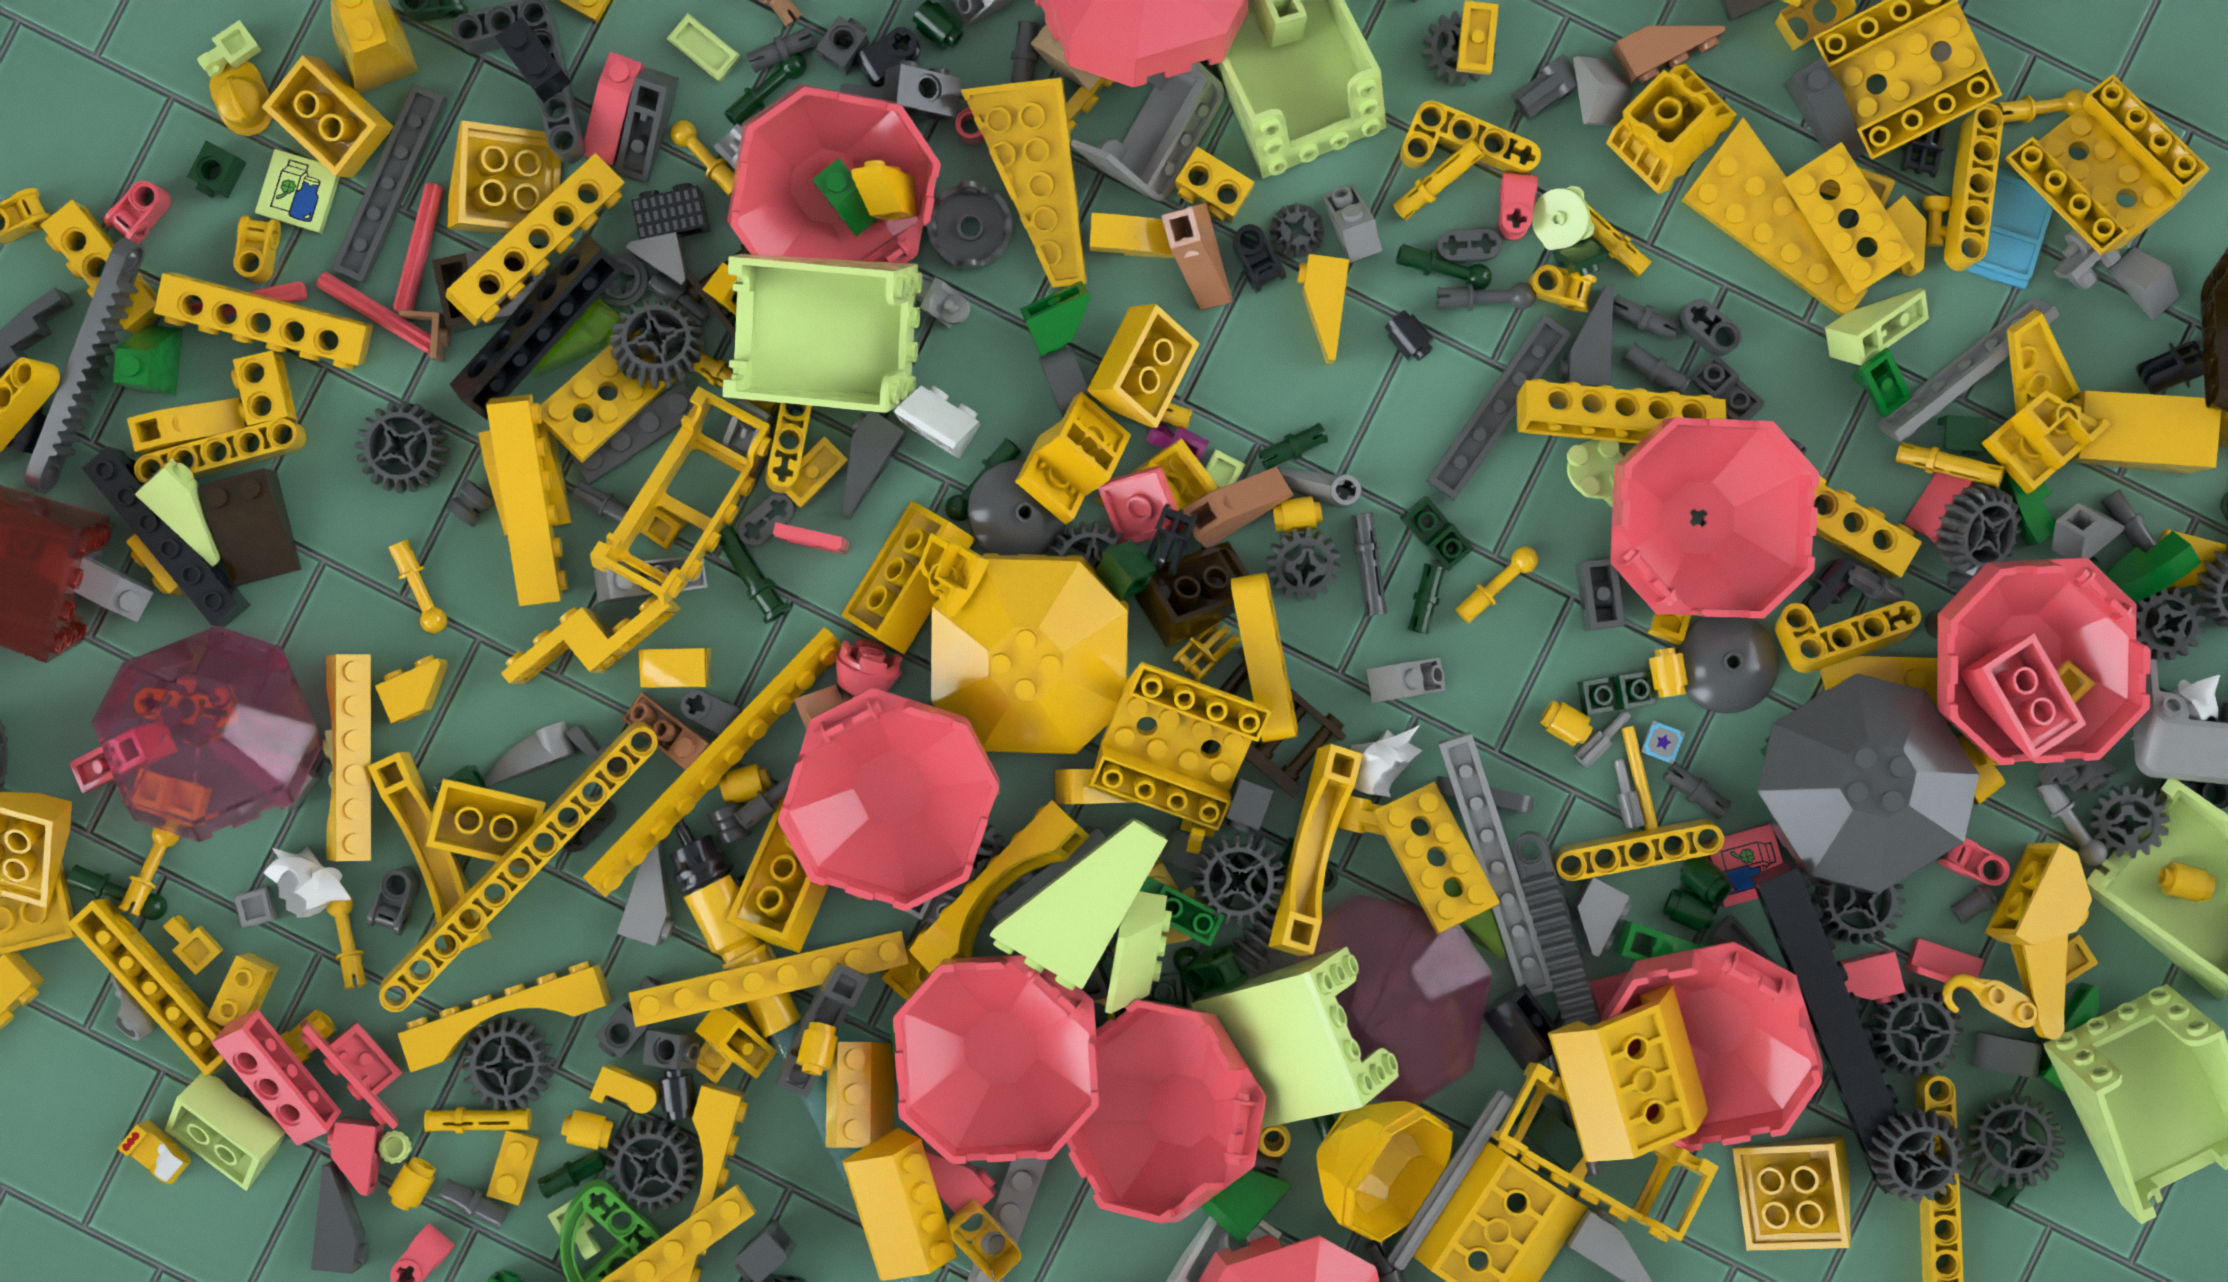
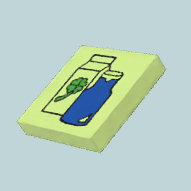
M274 149L255 214L323 234L340 177H335L320 162Z

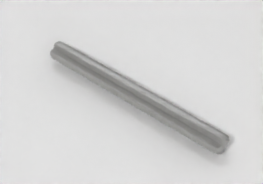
M1501 1090L1494 1092L1391 1250L1387 1261L1399 1270L1405 1269L1491 1137L1493 1130L1497 1128L1510 1108L1513 1099Z

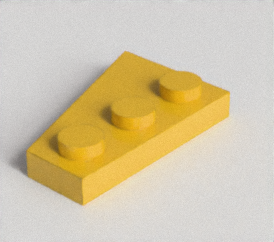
M2034 309L2007 328L2016 413L2044 390L2060 397L2064 402L2081 392L2042 312Z

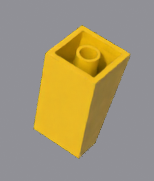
M331 0L332 33L351 86L359 94L419 72L398 11L388 0Z
M2083 391L2076 394L2070 401V403L2081 407L2082 413L2097 420L2104 418L2111 425L2068 462L2192 474L2216 468L2221 411L2207 408L2205 398Z

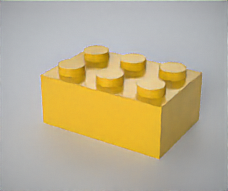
M302 55L262 106L271 117L335 177L354 178L394 128L388 120L322 58Z

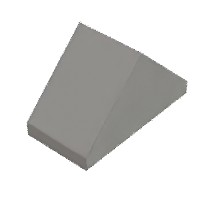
M676 232L630 241L625 248L631 254L657 271H660L681 287L687 289L686 287L691 284L685 276L688 273L682 238Z
M2136 247L2131 248L2107 270L2151 320H2155L2180 298L2171 267Z
M744 399L738 400L736 407L770 424L771 431L776 420L770 414ZM732 416L721 445L748 458L749 448L759 430Z

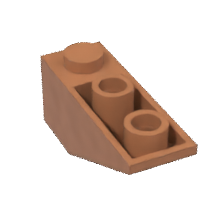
M1645 26L1618 40L1611 51L1629 85L1639 80L1643 85L1655 79L1660 74L1658 70L1668 65L1672 69L1674 66L1684 64L1690 60L1688 55L1698 49L1703 54L1720 44L1718 39L1724 34L1726 29L1724 26Z
M1207 203L1161 215L1170 249L1200 310L1233 302Z
M1276 466L1206 494L1184 508L1183 514L1191 517L1194 514L1198 515L1192 533L1203 546L1209 548L1294 494Z
M642 692L622 718L629 726L636 722H644L650 725L657 736V748L685 770L712 743L702 733ZM638 732L649 741L650 735L648 733Z

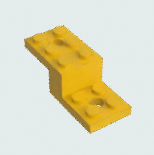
M654 595L640 605L641 613L632 620L628 617L623 619L611 631L595 610L583 607L577 610L576 607H573L560 617L561 624L552 632L546 629L536 636L532 641L534 646L525 654L523 651H519L510 657L505 663L508 667L501 674L509 684L525 685L569 648L589 672L603 674L678 613L681 608L674 599L664 606L659 603V598Z

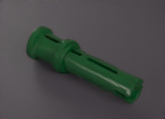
M732 525L722 529L719 532L721 539L718 544L748 588L747 597L749 600H754L763 613L764 618L762 620L764 623L769 624L786 614L791 609L789 603L783 602L774 588L775 582L773 579L766 578L763 572H761Z

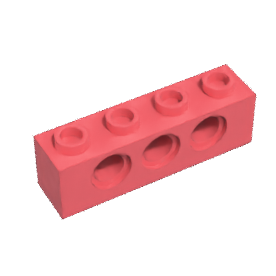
M258 1009L228 1022L213 1040V1046L297 1146L327 1133L342 1112Z

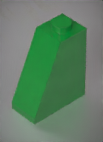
M146 325L119 345L115 353L113 383L142 393L176 396L183 329Z
M1251 1169L1203 1204L1201 1208L1241 1244L1280 1202L1291 1186L1283 1180Z

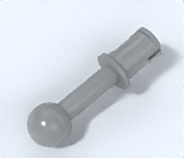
M2042 781L2034 787L2051 811L2049 814L2051 818L2059 816L2080 845L2079 857L2082 862L2089 866L2102 864L2107 858V848L2100 840L2090 837L2073 813L2071 808L2075 805L2074 800L2067 798L2058 783L2044 785Z

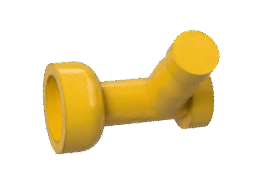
M1925 196L1922 198V207L1925 211L1929 212L1925 246H1944L1947 226H1942L1943 212L1950 208V197Z

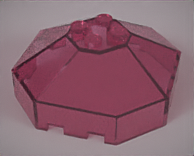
M218 625L123 662L91 721L123 802L134 821L197 842L213 837L212 832L231 824L235 828L261 817L260 812L277 805L283 808L295 803L323 745L318 728L282 647Z
M1354 893L1322 914V923L1314 954L1305 956L1294 955L1292 964L1345 946L1348 947L1350 954L1357 960L1359 972L1356 975L1355 982L1336 995V1000L1346 1013L1347 1027L1352 1039L1359 1045L1361 1052L1360 1060H1363L1374 1050L1384 1048L1395 1056L1398 1064L1399 1077L1377 1094L1374 1099L1388 1102L1407 1101L1419 1105L1471 1071L1477 1051L1492 972L1461 924L1437 935L1423 907L1360 893Z

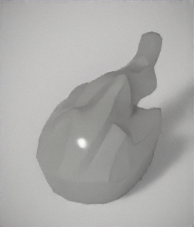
M111 973V981L116 987L115 995L121 999V1006L115 1019V1026L134 1041H139L149 1036L156 1028L157 1022Z

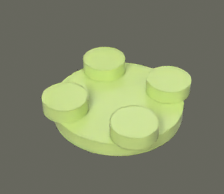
M1570 186L1566 189H1553L1535 200L1532 226L1536 236L1543 242L1545 248L1549 250L1568 248L1593 235L1594 224L1590 220V211L1584 200V192L1580 187Z
M1605 440L1588 441L1581 445L1572 446L1567 452L1568 477L1572 485L1583 496L1603 499L1613 495L1614 465L1623 458L1619 453L1618 442Z

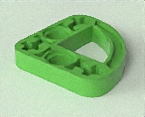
M591 1180L585 1184L573 1198L564 1215L560 1229L559 1247L562 1268L568 1282H599L604 1278L603 1270L606 1275L614 1271L610 1264L615 1258L625 1257L630 1260L648 1247L647 1243L640 1245L639 1237L634 1232L636 1227L638 1233L643 1238L651 1236L652 1243L660 1238L657 1227L640 1211H637L631 1203H625V1198L621 1194H617L616 1190L604 1180ZM593 1192L596 1195L603 1192L604 1202L609 1206L606 1212L605 1205L596 1199L591 1202V1194ZM587 1212L619 1242L583 1274L575 1257L574 1242L580 1221ZM618 1212H627L630 1214L631 1220L625 1226H616L611 1221L612 1217Z

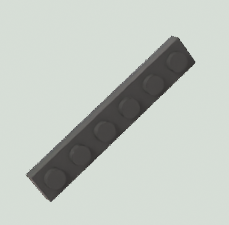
M412 84L331 267L332 270L366 284L446 104L447 99Z
M1545 314L1540 318L1426 482L1453 501L1458 497L1517 413V394L1525 380L1540 379L1571 336L1572 333Z

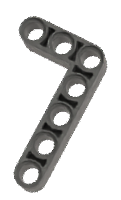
M516 0L465 13L453 21L452 33L462 48L468 53L480 54L502 48L494 38V36L501 32L497 30L501 22L510 21L511 25L523 17L543 45L551 44L548 52L569 79L556 21L543 0ZM543 13L539 21L530 22L534 14ZM477 29V33L473 38L465 39V35L469 30ZM571 84L545 103L537 95L550 149L564 163L574 164L578 162L585 153V144ZM566 107L565 113L558 118L552 117L555 109ZM573 139V144L570 148L566 150L560 149V144L564 140Z

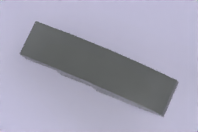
M56 288L51 289L22 310L0 330V378L17 359L22 357L28 358L24 352L25 350L53 334L46 322L74 305L68 293Z

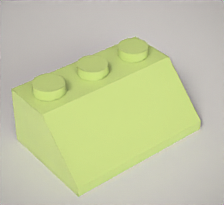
M1139 891L1122 919L1118 929L1105 1008L1106 1013L1112 1014L1128 1006L1133 1001L1150 995L1152 981L1159 982L1162 961H1157L1156 959L1157 956L1164 957L1167 936H1161L1162 931L1169 932L1172 911L1165 910L1167 896Z
M203 1072L176 1098L165 1128L167 1133L246 1191L279 1149L286 1134L274 1118L267 1117L257 1110L249 1099L238 1096L227 1087L222 1079L211 1075L205 1076Z

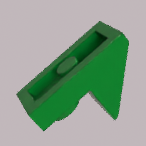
M1888 348L1883 349L1859 367L1851 377L1853 381L1867 390L1877 413L1884 418L1912 398Z

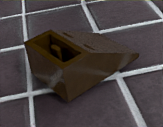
M532 245L535 248L542 249L541 245ZM489 250L463 253L432 260L445 324L447 328L455 333L506 322L547 277V271L545 270L538 277L531 274L523 282L526 286L525 289L512 301L508 297L505 298L498 305L501 311L490 322L486 324L482 320L474 326L445 296L447 289ZM508 258L504 261L506 268L510 271L516 272L523 268L522 263L516 258ZM485 280L479 284L481 291L485 294L491 295L498 291L497 285L492 281Z

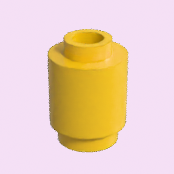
M1313 496L1287 499L1272 509L1276 532L1284 531L1285 534L1291 533L1293 527L1298 532H1302L1306 526H1310L1311 530H1316L1317 522H1323L1320 502H1314Z
M1675 647L1654 650L1655 657L1648 659L1653 688L1658 691V697L1663 698L1686 694L1685 685H1688L1683 653L1676 654Z
M1552 700L1539 721L1541 725L1545 726V731L1572 747L1578 742L1583 745L1593 729L1589 725L1590 717L1563 701L1558 703Z
M758 763L729 770L719 780L720 790L725 803L733 801L736 804L752 800L757 796L756 792L758 790L766 794L767 788L772 787L767 768L761 769Z
M2172 861L2167 866L2161 868L2158 875V885L2161 886L2162 893L2165 895L2196 903L2200 901L2206 902L2213 895L2215 877L2208 874L2205 869Z
M819 1022L809 1023L808 1029L804 1030L796 1061L797 1064L802 1066V1072L822 1076L823 1071H830L838 1037L835 1036L836 1027Z
M574 1109L572 1116H565L561 1135L567 1136V1144L599 1150V1147L608 1149L614 1122L607 1120V1116Z
M1279 1124L1261 1128L1258 1144L1259 1150L1269 1157H1278L1284 1154L1291 1142L1287 1126ZM1269 1131H1277L1278 1137L1275 1140L1270 1141L1266 1139L1265 1135Z
M413 1156L409 1162L404 1163L389 1188L388 1194L392 1197L390 1202L405 1211H409L410 1207L417 1209L435 1180L433 1175L436 1172V1168L429 1162Z

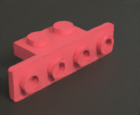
M305 1019L301 1023V1030L304 1033L300 1037L313 1051L319 1048L327 1057L323 1062L335 1076L341 1073L350 1082L346 1086L358 1101L364 1098L373 1107L369 1112L381 1126L387 1123L392 1129L399 1125L397 1116L377 1094L400 1076L402 1069L357 1020L329 1043L308 1019Z

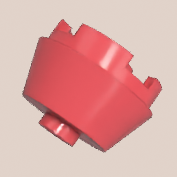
M857 639L855 645H850L849 642L844 640L841 650L836 653L837 683L839 687L854 697L871 688L888 692L902 674L900 669L902 657L898 653L893 654L892 657L883 652L884 645L877 642Z

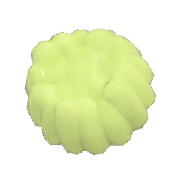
M397 1130L387 1132L386 1135L381 1137L378 1144L380 1157L384 1158L385 1162H390L391 1164L401 1163L412 1152V1144L409 1141V1137Z

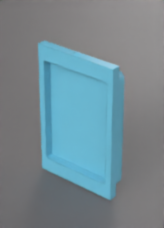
M1998 168L1988 249L1982 260L1964 271L1988 278L1991 281H1997L2025 290L2029 278L2033 274L2053 207L2020 174ZM1966 249L1964 254L1969 257V252Z

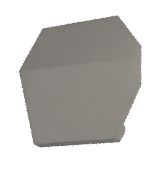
M1585 56L1574 57L1583 125L1615 126L1622 115V111L1630 101L1631 88L1628 81L1606 59Z

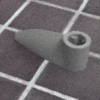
M1278 468L1291 491L1305 497L1313 496V500L1339 508H1347L1352 506L1361 495L1360 482L1351 475L1336 476L1310 470ZM1344 483H1347L1351 486L1349 490L1353 489V495H1349L1343 500L1339 498L1341 493H1336V487L1340 488Z
M559 722L541 728L511 748L487 775L485 786L492 787L576 755L573 742L566 735V732H568L566 723Z

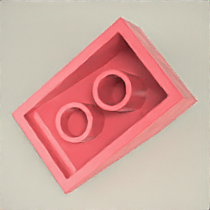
M2035 633L2011 638L1959 672L1979 706L2030 760L2037 758L2086 725L2085 720Z

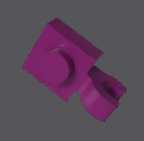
M1159 423L1157 428H1151L1146 438V441L1163 449L1182 438L1199 462L1209 443L1208 440L1180 426L1176 433L1173 434L1162 423Z

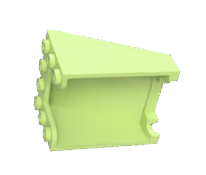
M1249 0L1247 15L1223 62L1214 64L1262 179L1271 175H1279L1286 169L1300 163L1311 162L1322 154L1342 149L1351 142L1364 137L1374 136L1387 128L1381 70L1345 0H1300L1307 14L1302 40L1270 48L1258 22L1253 1Z
M748 254L729 256L728 274L737 275V283H733L732 291H737L735 354L734 359L729 360V367L733 368V374L731 379L723 380V397L887 413L896 408L916 390V377L912 376V362H916L918 357V342H914V328H918L920 323V308L916 307V293L920 294L922 289V273H918V264Z
M2168 779L2160 789L2161 793L2154 801L2155 803L2165 801L2166 808L2160 813L2170 815V821L2161 824L2169 828L2168 835H2158L2162 840V845L2156 847L2150 844L2149 855H2145L2141 849L2137 850L2136 858H2131L2129 851L2126 850L2118 857L2116 856V848L2111 856L2101 864L2100 869H2095L2086 881L2091 896L2213 996L2223 1001L2228 994V814L2180 781ZM2151 827V829L2144 830L2139 835V840L2146 837L2152 831L2153 827ZM2174 861L2205 869L2208 874L2215 877V889L2212 897L2206 902L2200 901L2196 903L2163 894L2161 886L2158 885V875L2161 868Z
M1132 817L1107 836L1100 844L1001 919L990 934L992 938L996 939L993 945L1012 955L1014 950L1026 957L1024 963L1038 972L1042 973L1044 968L1057 975L1055 978L1057 983L1072 991L1075 986L1083 989L1168 841L1165 839L1166 835Z
M1347 946L1248 979L1242 985L1232 990L1207 993L1191 1003L1193 1009L1217 1015L1267 1096L1261 1128L1361 1108L1399 1077L1395 1056L1384 1048L1376 1049L1363 1060H1360L1361 1052L1359 1045L1352 1039L1347 1027L1346 1013L1336 1000L1335 996L1353 984L1359 972L1357 960L1350 954Z
M2165 984L2154 988L2139 998L2123 1003L2104 1015L2092 1018L2087 1023L2071 1031L2064 1032L2060 1038L2043 1044L2121 1205L2140 1224L2157 1217L2154 1207L2149 1200L2152 1198L2156 1203L2163 1201L2159 1189L2214 1162H2217L2225 1170L2228 1169V1042L2221 1027L2169 985Z

